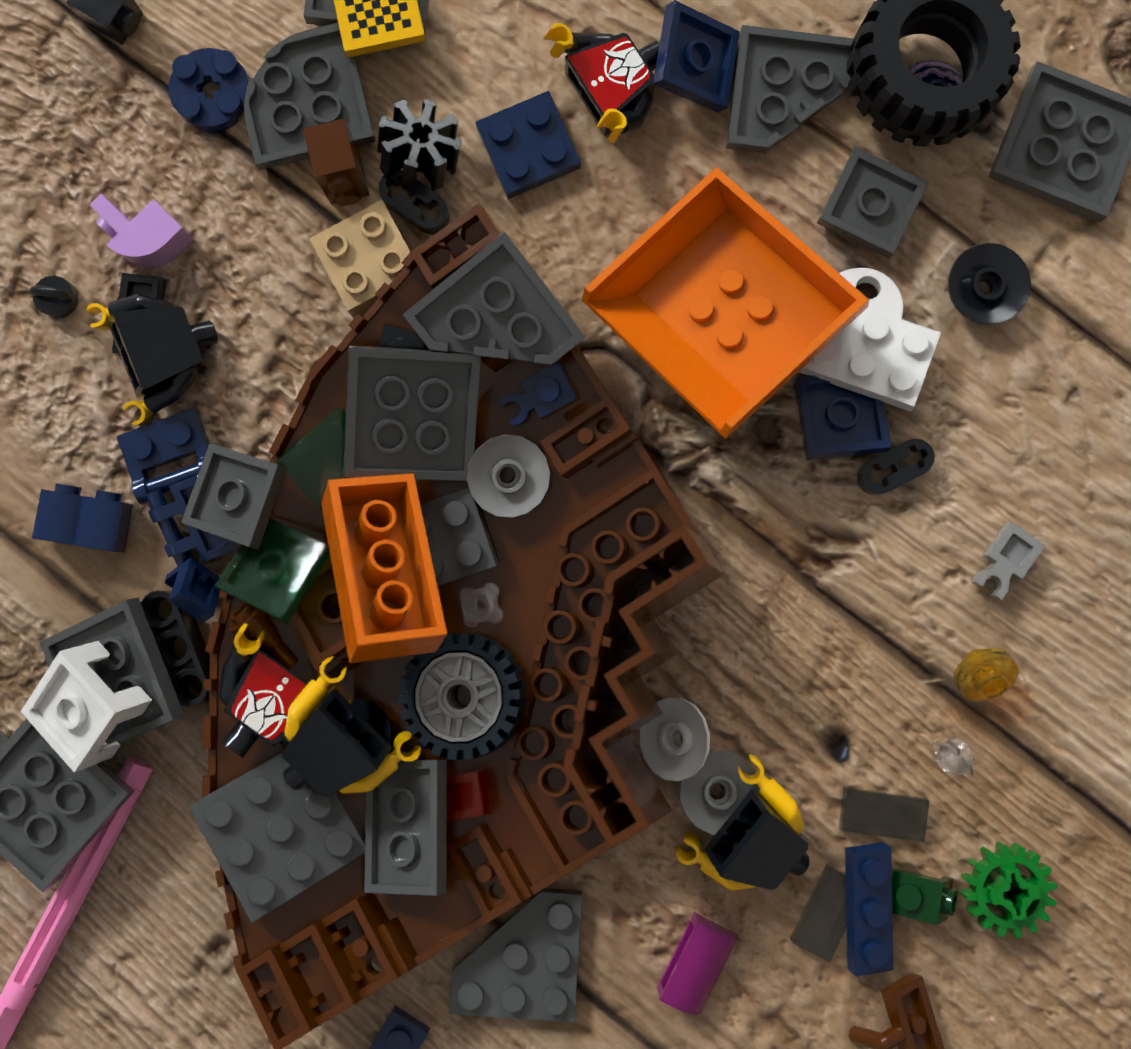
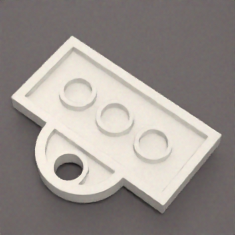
M852 268L842 271L839 274L855 288L861 283L872 284L877 289L878 296L869 299L868 308L807 363L799 373L829 381L830 384L912 411L941 332L901 319L903 314L901 293L896 284L885 274L870 268Z

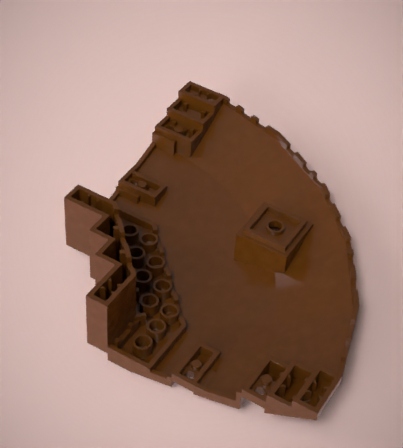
M480 203L407 255L402 261V264L405 265L403 270L390 285L384 282L375 293L378 297L375 303L363 316L360 314L356 315L349 324L352 328L351 331L337 347L331 345L312 367L295 399L299 405L289 425H282L269 450V453L273 454L270 462L287 468L259 549L238 543L233 564L227 563L219 594V597L224 598L218 622H212L205 652L210 653V679H204V691H209V716H203V750H208V775L202 776V798L279 755L286 747V745L280 743L273 747L258 737L242 758L222 744L238 722L224 712L226 706L219 698L222 667L234 646V638L236 636L229 631L230 626L233 624L230 617L246 602L250 601L253 605L258 602L264 604L282 639L281 642L298 659L297 663L289 670L305 682L316 681L320 677V666L329 657L334 656L326 666L328 676L332 678L339 677L342 670L347 666L345 677L340 682L331 683L326 690L329 692L332 687L340 686L341 688L338 691L347 701L351 698L353 700H371L382 707L392 723L393 741L390 753L394 750L395 737L399 733L407 731L406 728L409 727L407 721H402L399 712L403 711V705L398 704V694L402 693V687L399 686L400 678L405 676L407 672L404 668L408 661L415 658V655L349 663L341 616L334 619L328 612V603L333 596L337 595L321 501L328 480L349 478L343 474L349 346L378 347L384 323L415 331L403 314L501 235V232ZM424 343L423 350H430ZM578 345L557 361L561 363L579 400L543 419H540L536 410H533L529 419L524 424L511 426L509 421L519 415L520 406L516 402H512L504 407L500 405L499 401L508 394L522 395L526 393L521 381L548 367L550 364L481 356L474 453L488 439L504 434L522 436L536 444L546 456L550 470L549 488L541 503L527 514L513 518L498 517L480 507L499 566L437 586L447 635L456 633L477 634L500 643L501 647L509 650L514 656L513 660L515 663H519L523 671L521 672L522 679L526 680L527 689H525L527 705L523 709L524 717L522 722L517 726V731L495 751L469 760H448L447 757H437L431 754L430 749H423L421 747L420 756L416 759L447 760L446 894L428 896L364 893L365 853L251 923L221 866L219 865V871H215L217 886H224L229 912L224 914L227 930L233 929L238 954L233 956L235 969L273 1049L284 1048L672 811L628 735L663 714L641 678L676 655L655 618L724 575L725 572L705 543L704 537L639 437L631 429ZM606 420L612 421L611 431L606 434L600 433L601 423ZM510 467L503 468L499 475L501 481H511L514 477V470ZM415 479L420 504L469 487L467 481ZM462 684L459 685L455 692L457 703L460 706L467 707L471 700L469 689ZM413 736L404 742L400 750L403 752L411 751L418 745L417 737ZM337 791L338 798L365 844L366 792L343 794ZM495 883H499L504 887L505 894L503 898H499L494 894L493 886ZM373 957L378 958L382 966L380 972L376 971L372 966Z

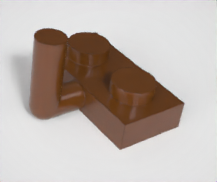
M911 973L881 990L892 1027L883 1032L853 1026L849 1031V1039L852 1043L872 1049H892L898 1046V1049H944L923 977Z

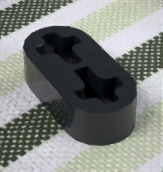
M397 170L390 173V177L383 175L379 182V193L384 204L390 210L426 234H436L447 226L449 211L445 200L440 195L416 180L414 192L405 190L408 196L411 197L409 201L398 194L392 198L390 187L392 185L396 187L402 185L403 171ZM420 203L429 210L437 206L439 218L435 220L430 217L425 222L423 212L417 206Z
M912 439L903 442L888 452H884L862 464L857 472L858 485L863 492L869 495L877 496L890 492L929 471L934 464L935 455L933 449L922 439ZM907 448L911 452L919 451L922 458L917 461L919 468L915 464L903 468L899 465L898 462L909 456ZM872 466L876 471L890 467L892 474L882 479L883 487L879 483L871 484L868 477L873 474Z

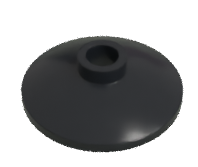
M983 243L967 249L955 260L948 275V292L953 305L964 317L979 324L994 325L1011 319L1022 310L1030 294L1031 279L1025 262L1016 252L1000 244ZM979 282L988 284L990 288L989 294H984L979 290Z

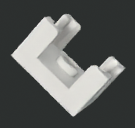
M99 641L59 651L21 710V713L74 773L112 758L120 747L117 741L109 744L105 742L118 723L143 714L152 701L139 686L113 693L88 664L108 659L110 653Z

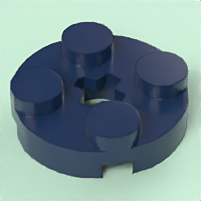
M216 48L198 49L190 52L188 55L178 56L172 64L173 72L169 79L168 92L173 107L186 122L192 124L193 127L204 132H221L238 123L237 118L244 111L245 93L250 78L235 56L227 50ZM214 82L215 85L220 86V90L214 91V98L208 99L205 93L202 92V89L206 84Z

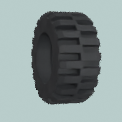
M1004 0L874 1L853 38L850 46L851 54L847 59V73L853 75L848 86L853 97L859 96L860 98L856 107L862 116L865 117L869 114L874 119L871 126L880 133L885 128L893 133L891 139L903 143L906 138L913 139L912 144L914 146L927 147L932 139H934L936 145L940 146L950 143L955 137L962 138L969 134L978 124H981L1008 93L1014 83L1013 76L1019 69L1020 56L1015 53L1021 47L1020 35L1018 31L1012 32L1011 28L1016 21L1010 9L1004 11L1001 7ZM913 34H926L937 37L947 43L960 60L963 71L962 84L941 87L928 84L917 78L903 61L900 53L899 39Z

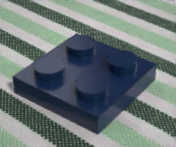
M676 0L666 5L653 85L717 113L727 109L740 31Z
M549 91L475 122L476 129L507 200L581 169V162Z
M815 376L796 378L794 386L806 460L883 453L891 449L884 401L830 384L829 381Z

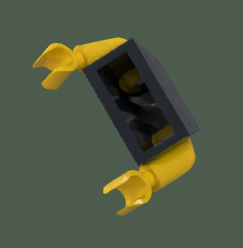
M334 656L322 662L319 671L320 677L316 681L311 680L290 705L284 731L289 743L282 751L283 758L290 764L283 772L287 785L292 789L300 790L309 784L319 795L325 797L337 791L343 794L370 792L398 769L397 764L401 760L412 762L420 756L421 752L420 745H416L409 752L400 750L401 745L412 737L411 732L403 731L395 737L394 750L388 754L392 746L336 688H333L330 692L326 690L331 683L340 682L347 673L346 666L339 677L332 678L327 675L326 666Z
M749 754V759L758 766V770L756 773L748 775L737 766L739 776L746 784H756L760 788L759 792L754 789L748 792L704 848L705 853L701 851L702 842L700 837L692 832H686L683 841L695 850L686 851L681 846H677L676 850L677 858L682 864L692 865L698 863L701 865L700 871L731 891L755 887L773 890L781 884L789 873L796 876L803 875L810 863L809 856L806 853L809 843L801 834L804 822L796 801L774 778L769 780L764 775L761 760L757 756Z

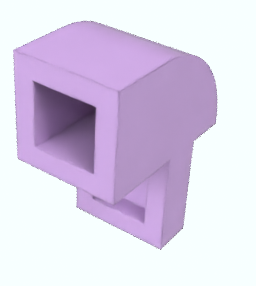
M100 194L90 204L101 216L96 223L112 238L106 246L135 266L143 268L163 266L174 260L194 241L154 199L131 221L103 194Z

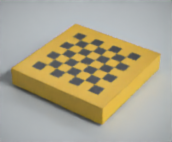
M334 0L344 52L347 58L426 41L417 0Z

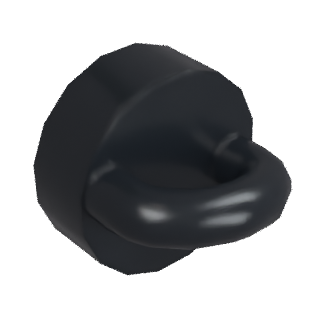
M56 275L42 278L29 290L33 296L36 308L53 318H64L70 315L78 304V292L75 286L66 279Z

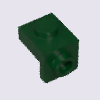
M899 868L894 869L892 873L893 914L938 926L948 919V915L953 916L956 910L958 893L956 890H952L953 878L946 876L935 878Z

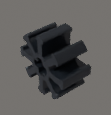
M428 99L423 100L421 118L413 116L407 107L408 102L406 100L396 102L394 104L393 121L388 120L386 116H382L379 122L377 152L381 153L380 170L385 177H390V173L403 168L401 188L407 191H415L417 172H423L431 184L430 189L432 191L442 188L446 170L450 171L451 174H455L458 166L462 143L461 138L456 139L458 120L453 114H449L448 118L434 123L437 103Z

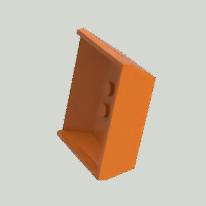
M717 167L585 287L582 301L725 439L866 310L869 305V299Z

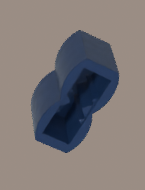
M58 483L55 484L54 491L41 489L32 535L33 539L113 552H125L133 504L121 502L123 494L97 490L95 498L80 496L81 487Z

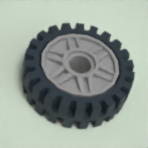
M456 633L446 635L436 652L417 654L413 660L408 661L404 668L407 671L406 675L402 676L399 682V686L402 687V693L398 694V704L403 705V711L399 713L402 721H407L409 725L406 730L411 732L412 737H417L418 745L423 749H430L431 754L437 757H447L448 760H469L495 751L517 731V726L524 717L523 709L527 705V697H525L527 686L526 680L522 679L521 676L523 671L519 663H515L513 660L514 656L509 650L504 649L500 643L485 636ZM461 684L466 686L471 693V700L467 707L460 706L455 698L456 689Z

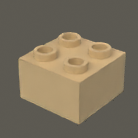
M383 200L309 238L347 311L353 318L357 314L363 316L378 299L375 293L384 282L390 285L405 267L402 261L410 253Z

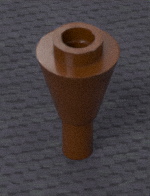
M250 601L246 602L231 615L230 619L233 624L229 628L230 632L236 635L240 627L247 623L248 626L244 631V635L248 640L256 641L262 631L265 633V638L259 648L260 650L269 653L274 660L288 670L297 663L298 659L281 642L282 639L262 602L254 605Z

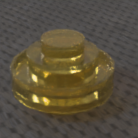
M1002 648L976 649L968 653L965 659L958 665L954 672V682L964 698L971 701H984L996 698L1006 692L1016 681L1019 668L1010 653Z

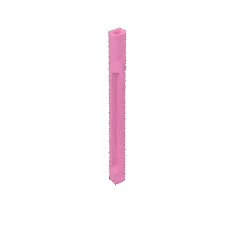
M132 756L127 757L118 776L134 790L133 794L69 866L0 994V1049H5L94 880L142 793V789L153 771V768L146 760Z

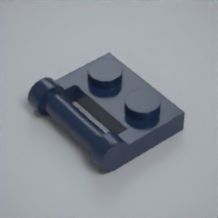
M194 408L116 436L132 480L134 496L141 505L148 503L146 494L161 489L163 493L170 491V485L198 475L210 443L199 411ZM197 454L198 463L153 480L149 479L147 471Z

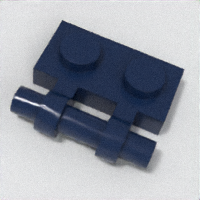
M198 475L169 486L175 499L173 502L167 503L161 489L145 495L151 507V510L148 511L153 523H158L167 543L164 545V549L168 557L173 556L177 567L191 557L189 550L197 548L202 561L206 562L236 550L238 544L237 542L188 525L186 526L190 535L182 537L173 516L181 513L183 517Z

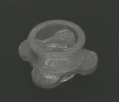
M486 583L483 588L473 589L472 587H465L461 590L459 598L462 601L463 621L467 626L473 628L477 627L481 622L489 621L496 624L502 620L504 612L499 608L497 597L500 590L496 584ZM480 601H483L485 603V607L483 609H480L478 607V603Z
M952 737L944 744H941L939 741H935L932 744V749L937 754L936 762L945 773L955 778L960 775L970 778L974 774L972 766L976 763V758L971 748L964 741L957 737Z

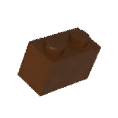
M345 119L303 128L314 177L331 205L336 203L340 206L352 205L359 202L361 197L370 195L360 152Z

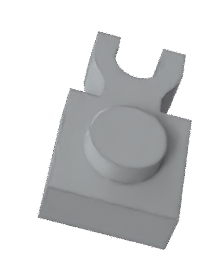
M1005 522L983 554V557L991 561L990 565L976 573L971 583L977 587H983L989 577L994 578L996 588L990 596L995 600H1002L1009 590L1010 577L1023 579L1046 545L1013 522Z

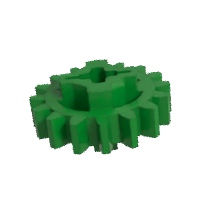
M996 842L995 853H992L985 847L980 848L983 859L978 862L975 859L969 858L968 863L974 870L972 874H961V878L970 885L969 888L961 890L960 894L966 900L972 901L965 909L973 917L978 916L977 923L986 930L992 927V931L999 937H1004L1008 929L1014 937L1021 938L1022 927H1026L1031 932L1036 933L1038 930L1034 921L1040 918L1048 922L1050 917L1044 912L1045 906H1056L1057 904L1055 900L1048 896V891L1058 888L1057 883L1045 878L1052 872V869L1044 863H1039L1040 855L1031 850L1025 853V847L1017 843H1013L1009 850L1007 845L1002 842ZM1015 863L1023 865L1031 876L1027 877L1020 874V869L1016 867ZM986 903L997 905V909L1001 911L1002 916L992 913Z

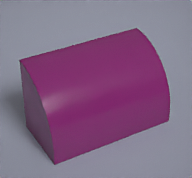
M694 912L657 985L660 1001L689 1014H701L739 935Z

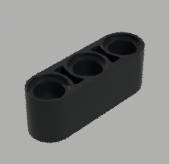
M153 591L142 599L141 605L179 703L189 707L208 702L209 691H204V679H210V655L208 652H205L206 645L196 619L170 602L172 607L171 615L168 619L164 620L159 615L158 607L163 599L166 598L169 601L172 591ZM179 636L187 644V652L183 658L176 656L173 650L174 641ZM192 675L197 676L202 682V692L198 697L191 694L188 688V682Z

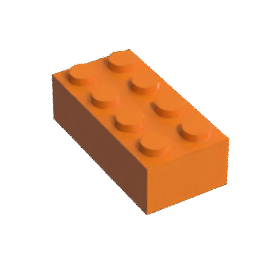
M414 473L328 480L321 505L349 663L436 652L446 637L447 630Z

